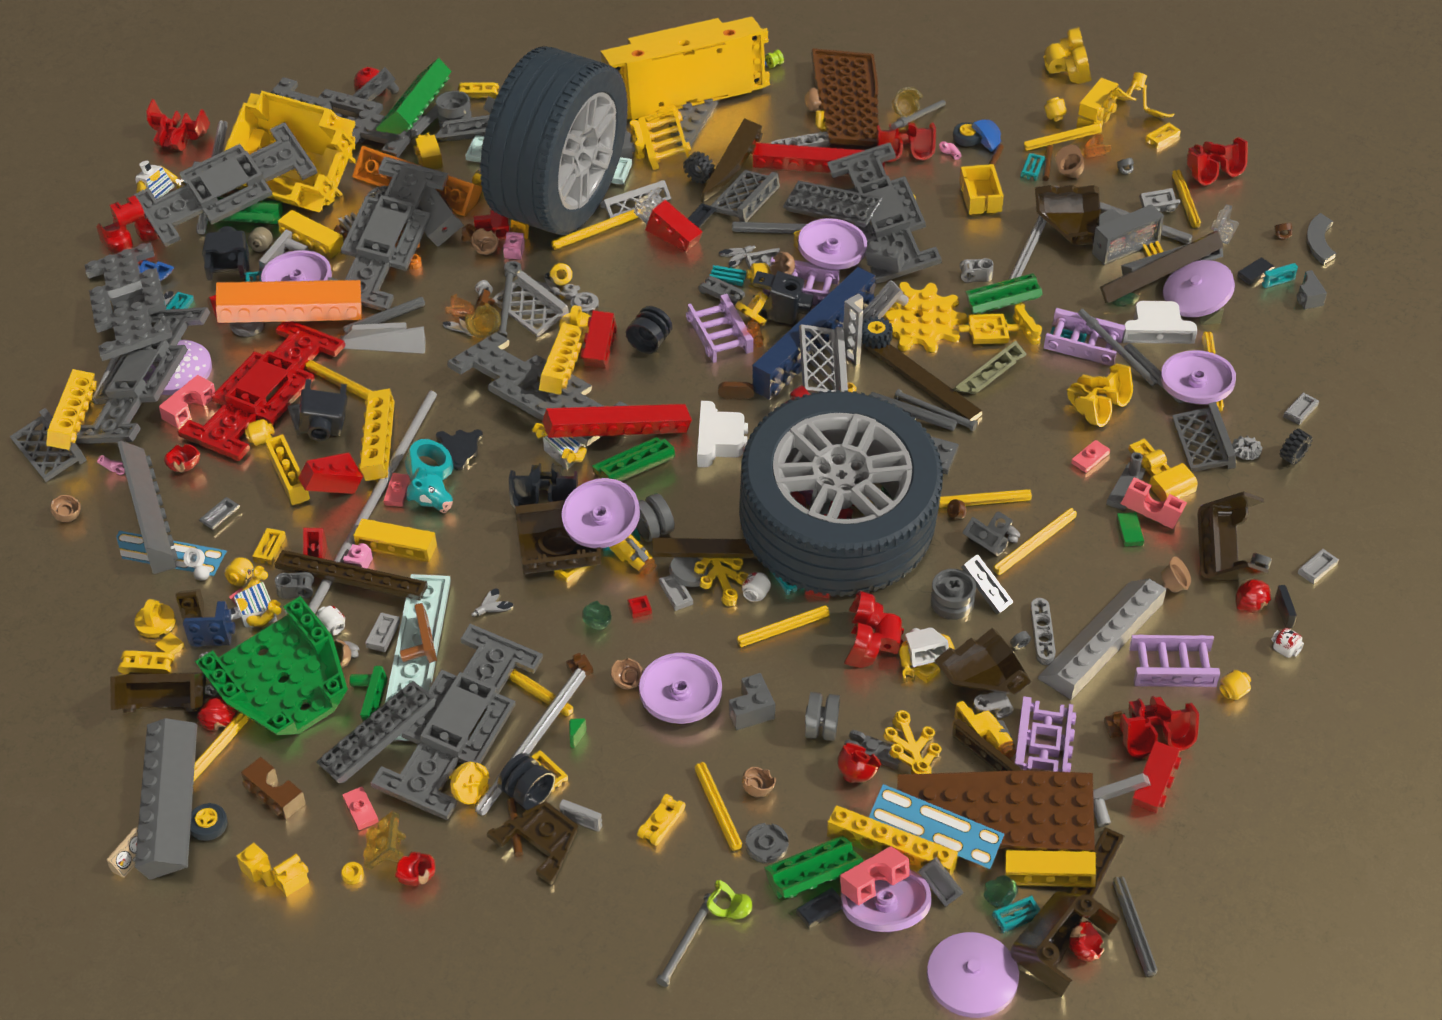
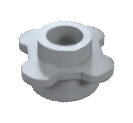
M566 284L560 293L566 299L571 300L572 297L578 294L580 286Z

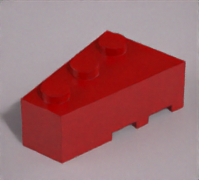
M1155 741L1143 770V774L1148 776L1151 785L1135 791L1132 800L1133 805L1154 813L1158 812L1159 807H1164L1167 796H1165L1167 788L1171 789L1175 778L1173 777L1174 771L1179 769L1182 758L1179 757V749Z

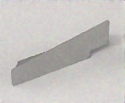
M406 322L352 325L344 336L341 335L339 339L345 341L343 349L425 353L426 338L424 326L407 329Z

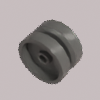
M654 493L646 497L645 501H638L640 518L636 528L646 542H651L652 538H659L660 534L667 535L674 531L673 515L667 502L660 494Z
M946 569L935 575L932 581L931 607L934 612L940 617L949 620H958L969 615L974 607L975 580L966 571L960 569Z
M810 692L805 715V738L816 739L819 735L820 726H823V739L835 741L840 695L829 694L824 707L822 693Z

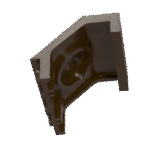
M566 500L515 506L523 574L602 565L601 548L582 546L572 540L567 534L562 521V509Z

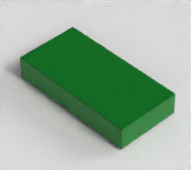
M1117 513L1116 518L1124 547L1143 546L1144 538L1137 513Z

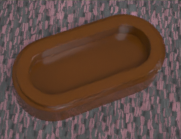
M722 382L718 386V395L724 399H750L754 396V386L749 382Z

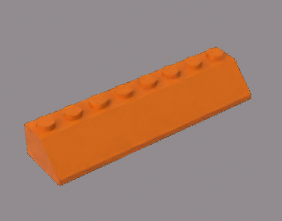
M362 146L352 177L379 187L389 186L392 177L379 174L378 170L384 157L411 164L415 163ZM449 176L444 189H438V191L456 214L465 217L478 203L482 187Z
M361 281L217 282V323L362 320Z

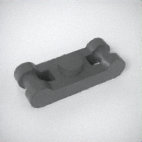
M708 276L705 279V283H701L698 286V290L702 294L708 293L718 299H721V295L728 294L734 306L737 301L745 297L743 290L713 276Z

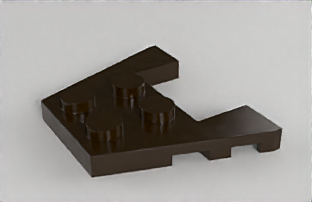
M545 801L523 812L522 816L514 820H508L496 829H490L487 832V837L502 848L516 833L521 835L548 856L536 870V875L549 885H552L577 834L578 825Z

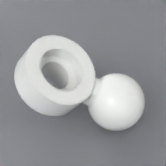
M189 548L184 554V563L188 567L195 568L194 577L197 580L205 581L208 579L210 572L206 566L202 565L205 559L204 553L200 549Z

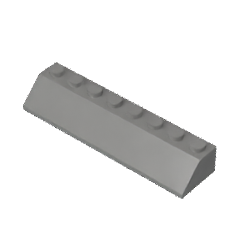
M1151 579L1130 581L1038 676V679L1072 700L1132 635L1163 604L1166 588Z

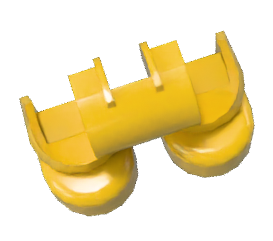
M1079 27L1068 30L1067 37L1061 38L1060 43L1051 44L1045 49L1043 60L1049 74L1060 71L1068 72L1070 81L1076 84L1092 81Z
M1115 363L1109 367L1110 374L1107 377H1092L1083 374L1077 379V383H1072L1067 389L1070 402L1080 414L1085 415L1088 423L1103 427L1111 417L1112 404L1120 407L1128 404L1133 393L1131 369L1129 366Z

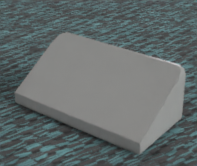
M776 248L746 254L745 261L748 268L750 269L752 263H767L770 267L771 258L776 256L780 249Z

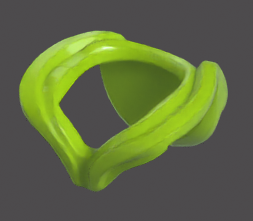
M716 880L714 884L716 890L710 894L707 900L708 909L719 917L732 919L746 917L752 911L751 898L746 894H735L726 883ZM721 890L725 891L731 899V904L727 909H721L713 902Z

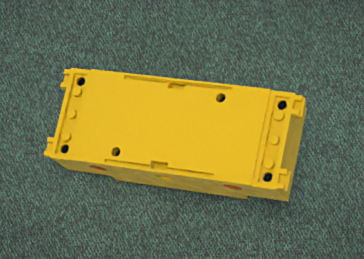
M753 17L722 23L719 18L631 37L628 38V45L601 50L602 63L617 69L625 83L627 120L645 117L672 104L677 109H681L686 102H690L694 106L705 103L704 100L713 98V101L750 93L753 90L770 85L769 71L765 72L764 43H768V29H762Z

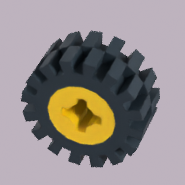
M875 316V319L869 317V320L865 319L862 323V343H866L867 347L871 345L873 349L875 346H877V349H881V346L883 348L886 347V344L889 345L890 341H892V324L889 323V320L884 321L883 317L878 319V316Z

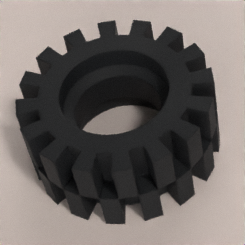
M695 151L684 161L683 169H686L684 172L688 173V178L691 177L692 181L696 180V183L700 182V184H703L713 174L715 165L711 164L713 161L708 159V155L705 157V153L702 152L700 154V151Z
M1297 428L1289 435V438H1286V442L1283 443V448L1280 449L1279 453L1280 457L1292 465L1297 464L1305 456V453L1308 452L1313 437Z

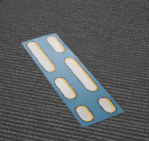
M119 531L116 539L122 559L150 564L142 535ZM173 541L174 546H171V549L175 548L178 560H174L176 564L174 569L194 572L195 568L188 567L184 563V554L189 548H197L203 551L205 559L202 565L209 569L211 576L215 575L227 550Z
M884 784L869 815L871 819L958 852V856L989 869L1004 837V833Z

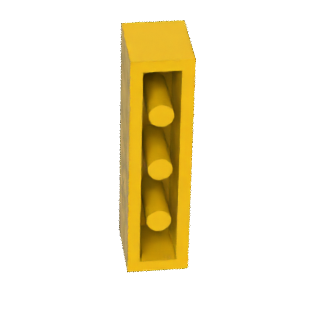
M293 210L278 220L280 234L285 230L291 231L292 240L308 246V249H312L329 259L336 256L344 244L341 234Z
M283 434L265 440L268 456L291 505L310 500L309 492L304 490L298 479L301 471Z
M361 519L353 535L355 545L360 543L366 544L373 552L430 562L437 546L434 532Z
M1006 850V885L1096 887L1095 852Z

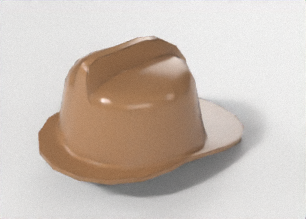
M1067 145L1059 150L1056 155V163L1060 173L1069 178L1075 177L1079 179V175L1084 170V162L1078 146Z
M1173 557L1169 565L1161 572L1162 586L1173 593L1184 589L1188 590L1191 584L1190 573L1178 557Z

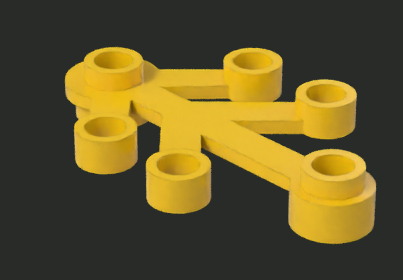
M703 558L701 561L696 562L694 571L697 574H704L709 563L713 565L707 576L701 577L700 586L704 589H709L717 576L723 589L722 603L726 606H734L737 603L738 594L735 589L731 588L727 576L742 585L749 574L746 572L737 573L723 566L721 562L731 566L733 570L739 571L742 569L743 560L740 558Z
M904 710L896 712L892 719V724L902 730L906 741L897 736V731L894 728H886L883 733L884 739L894 743L889 750V754L910 766L911 774L931 773L932 769L929 764L934 757H938L941 747L937 743H931L923 759L921 758L920 751L928 741L932 740L935 734L934 729L929 726L924 727L921 737L915 742L909 726V713ZM905 750L911 754L912 758L904 754L903 751Z

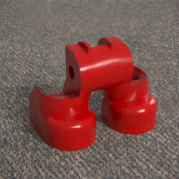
M154 99L151 100L146 110L149 125L157 131L153 141L157 146L170 148L172 151L174 149L183 151L188 143V139L196 140L200 136H204L210 126V122L203 109L200 110L196 121L191 120L188 113H185L181 121L182 123L178 128L177 126L181 120L178 111H175L173 118L170 119L161 113Z
M908 123L906 130H899V128L893 130L891 124H889V130H881L880 126L877 125V146L891 143L896 158L887 162L896 161L900 158L903 144H910L911 153L916 159L927 160L932 157L936 148L935 124L931 123L929 128H918L915 123Z
M1240 137L1235 138L1233 144L1227 146L1205 141L1203 147L1195 144L1194 147L1188 148L1187 165L1192 171V177L1202 185H1209L1217 179L1219 162L1223 172L1232 177L1242 174L1247 167L1248 142Z
M135 195L127 197L126 204L120 205L118 202L110 205L113 224L102 227L98 223L96 226L99 238L111 253L117 254L125 249L132 248L133 242L130 232L127 230V225L135 222L136 233L142 240L155 241L159 239Z
M859 591L849 608V612L856 613L852 620V623L855 625L851 630L852 634H856V638L844 664L864 668L873 665L879 650L898 654L903 642L901 636L904 633V629L902 628V620L898 615L883 613V605L875 602L873 594Z
M1152 696L1150 698V705H1144L1143 701L1138 698L1136 701L1129 702L1130 718L1127 719L1125 714H1120V730L1123 733V743L1128 753L1133 757L1142 758L1151 753L1155 741H1158V733L1154 726L1161 725L1167 744L1180 751L1190 748L1197 741L1199 712L1193 703H1186L1185 709L1172 711L1166 706L1161 696Z

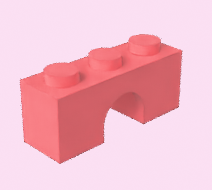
M196 375L159 406L162 419L179 428L191 418L188 405L197 403L204 407L212 400L211 396L216 392L214 383Z
M1134 477L1121 504L1147 518H1151L1164 526L1174 529L1187 502L1171 494L1168 495L1165 501H1155L1149 495L1152 485Z
M890 846L841 874V893L859 906L876 896L875 881L884 880L891 885H895L910 876L909 858Z

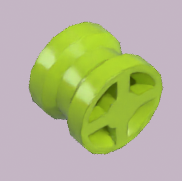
M777 49L773 53H767L765 61L768 67L772 69L776 65H782L784 57L781 51Z

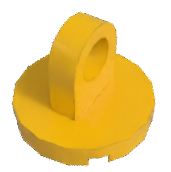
M760 291L754 296L748 307L737 301L735 308L750 319L755 320L761 326H764L767 320L758 313L766 303L768 296Z
M573 305L571 312L560 319L559 330L562 323L584 327L583 334L585 335L589 330L587 324L588 318L591 316L582 312L581 306Z
M149 599L136 614L134 622L140 635L146 638L160 637L159 635H166L174 628L176 618L170 606L157 600Z
M469 761L463 763L449 775L451 793L457 801L467 805L478 803L490 785L488 784L490 777L486 767L477 762Z

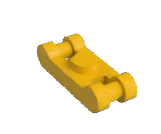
M460 83L458 85V91L465 92L469 98L489 96L496 99L499 90L497 83Z
M638 120L630 121V128L632 129L630 133L632 142L637 149L635 156L638 159H643L645 157V142Z
M1024 303L1015 304L1013 320L1016 324H1019V328L1031 344H1039L1042 327L1035 324L1034 319L1026 312Z
M123 651L121 656L122 662L119 663L118 672L122 674H128L129 672L170 673V665L173 664L174 655L165 652Z
M665 794L661 803L646 823L641 825L637 836L642 839L647 838L651 844L657 846L684 811L686 804L680 800L675 801L672 796ZM668 807L673 809L672 812L667 811Z

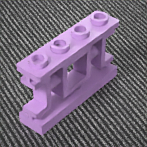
M1023 696L1015 764L1022 770L1038 768L1057 772H1070L1071 763H1067L1068 758H1072L1073 746H1069V742L1074 740L1075 729H1071V725H1075L1076 721L1073 705L1069 704L1068 708H1064L1065 705L1060 704L1059 713L1039 710L1040 701L1031 703V697ZM1030 712H1034L1033 720L1043 721V724L1033 722L1032 730L1028 729ZM1063 717H1067L1065 735L1062 734L1061 726L1052 725V723L1062 724ZM1036 734L1056 737L1055 746L1035 743ZM1026 745H1030L1029 753L1040 755L1039 758L1029 756L1028 764L1024 763ZM1060 750H1063L1061 769H1058L1059 761L1048 759V756L1058 758Z

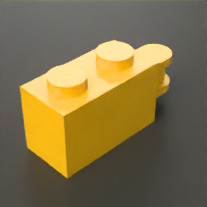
M429 132L426 135H418V138H415L416 145H414L418 164L430 169L443 168L442 154L435 135L430 136Z

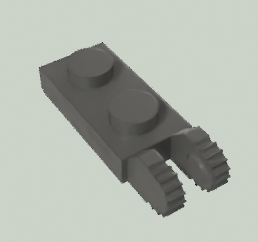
M857 730L850 731L849 737L852 740H846L844 745L846 743H853L866 749V754L871 756L873 753L882 765L898 769L901 760L893 758L889 754L892 744L868 735L865 736Z

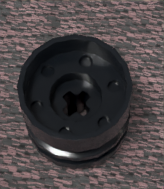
M645 306L627 327L626 338L632 347L639 352L652 354L658 350L672 331V322L669 316L661 309L654 306Z
M520 753L513 757L505 765L498 779V787L511 798L514 797V800L526 810L543 803L555 784V775L543 765H539V762L528 753Z

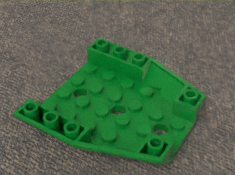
M299 596L283 606L286 616L219 658L212 650L195 661L227 705L276 735L301 734L332 714L348 690L331 633L302 597ZM263 649L268 650L265 655H258L259 651ZM281 677H289L286 682H279ZM310 704L307 710L300 709L302 705Z

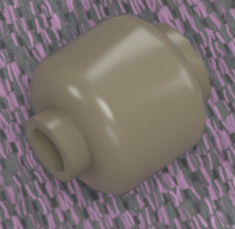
M257 227L250 233L247 242L252 250L263 252L271 245L273 237L268 229Z

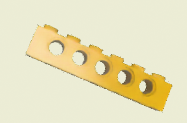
M562 323L541 374L540 391L561 395L563 388H567L568 380H570L575 362L578 359V354H580L584 344V327Z
M72 369L48 428L46 446L69 450L71 444L76 442L81 422H84L85 412L88 411L89 402L92 401L93 392L96 391L97 381H94L95 373Z
M390 388L368 392V399L365 400V424L362 426L364 437H361V463L358 464V468L361 474H363L365 481L388 478L395 403Z
M836 805L828 820V837L835 839L843 835L852 843L853 847L874 855L892 846L909 858V868L915 871H919L935 857L938 858L951 876L956 868L957 851Z

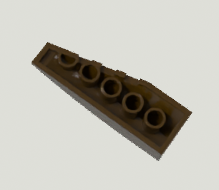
M745 118L743 119L702 191V202L707 201L721 190L740 170L749 155L754 153L756 149L755 144L760 142L763 133H761L762 125Z

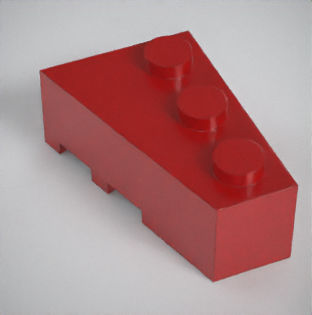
M666 200L651 211L645 228L647 232L684 252H687L696 245L703 233Z
M593 310L592 316L588 318L587 326L589 330L584 336V343L586 344L585 348L581 350V359H583L585 366L606 368L611 353L609 351L610 345L614 343L612 336L613 333H617L615 316L611 312Z
M343 453L307 460L298 479L305 491L355 494L363 475L350 453Z

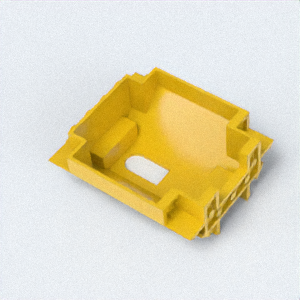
M261 91L260 95L251 93L247 103H243L242 108L239 110V116L233 125L232 133L227 140L224 151L241 144L243 149L247 150L250 155L275 143L276 140L272 136L270 129L285 122L316 167L317 173L302 180L295 169L294 171L290 170L266 182L273 194L267 198L320 212L324 205L328 206L335 201L334 198L336 196L340 197L343 195L337 187L347 162L355 164V158L352 157V149H355V137L352 136L355 121L338 117L331 109ZM245 183L236 189L242 190L248 187V185Z

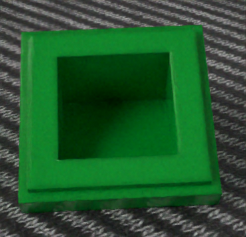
M584 718L570 719L569 721L571 748L577 746L586 732V719Z

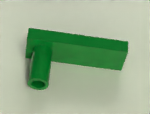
M374 666L372 674L350 675V686H368L360 713L363 722L380 707L388 680L382 666Z

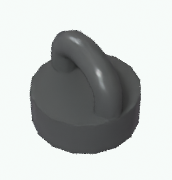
M1133 158L1117 162L1118 169L1123 174H1130L1134 170ZM1129 166V170H1124V167Z
M1253 553L1250 563L1255 565V562L1265 564V569H1269L1272 559Z

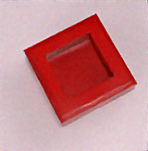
M647 595L627 599L633 619L652 614Z

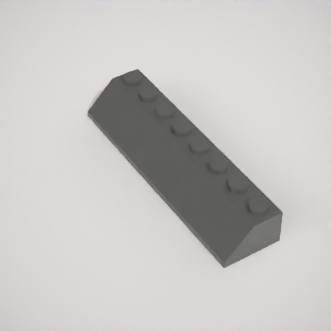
M117 441L152 572L156 574L176 568L174 560H178L175 548L171 549V546H174L172 535H167L171 531L168 521L164 522L163 520L167 519L164 507L160 508L163 505L161 495L156 494L160 491L157 481L153 482L156 479L154 469H149V467L153 466L150 455L146 456L143 448L124 441Z
M164 718L147 724L135 868L149 880L188 867L197 724L193 722Z

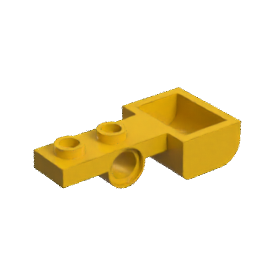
M1145 438L1129 445L1128 450L1131 454L1134 452L1142 454L1141 466L1151 476L1149 482L1152 485L1151 490L1161 501H1165L1169 494L1180 499L1196 492L1198 485L1196 477L1184 463L1170 468L1167 465L1164 452L1160 449L1154 450Z

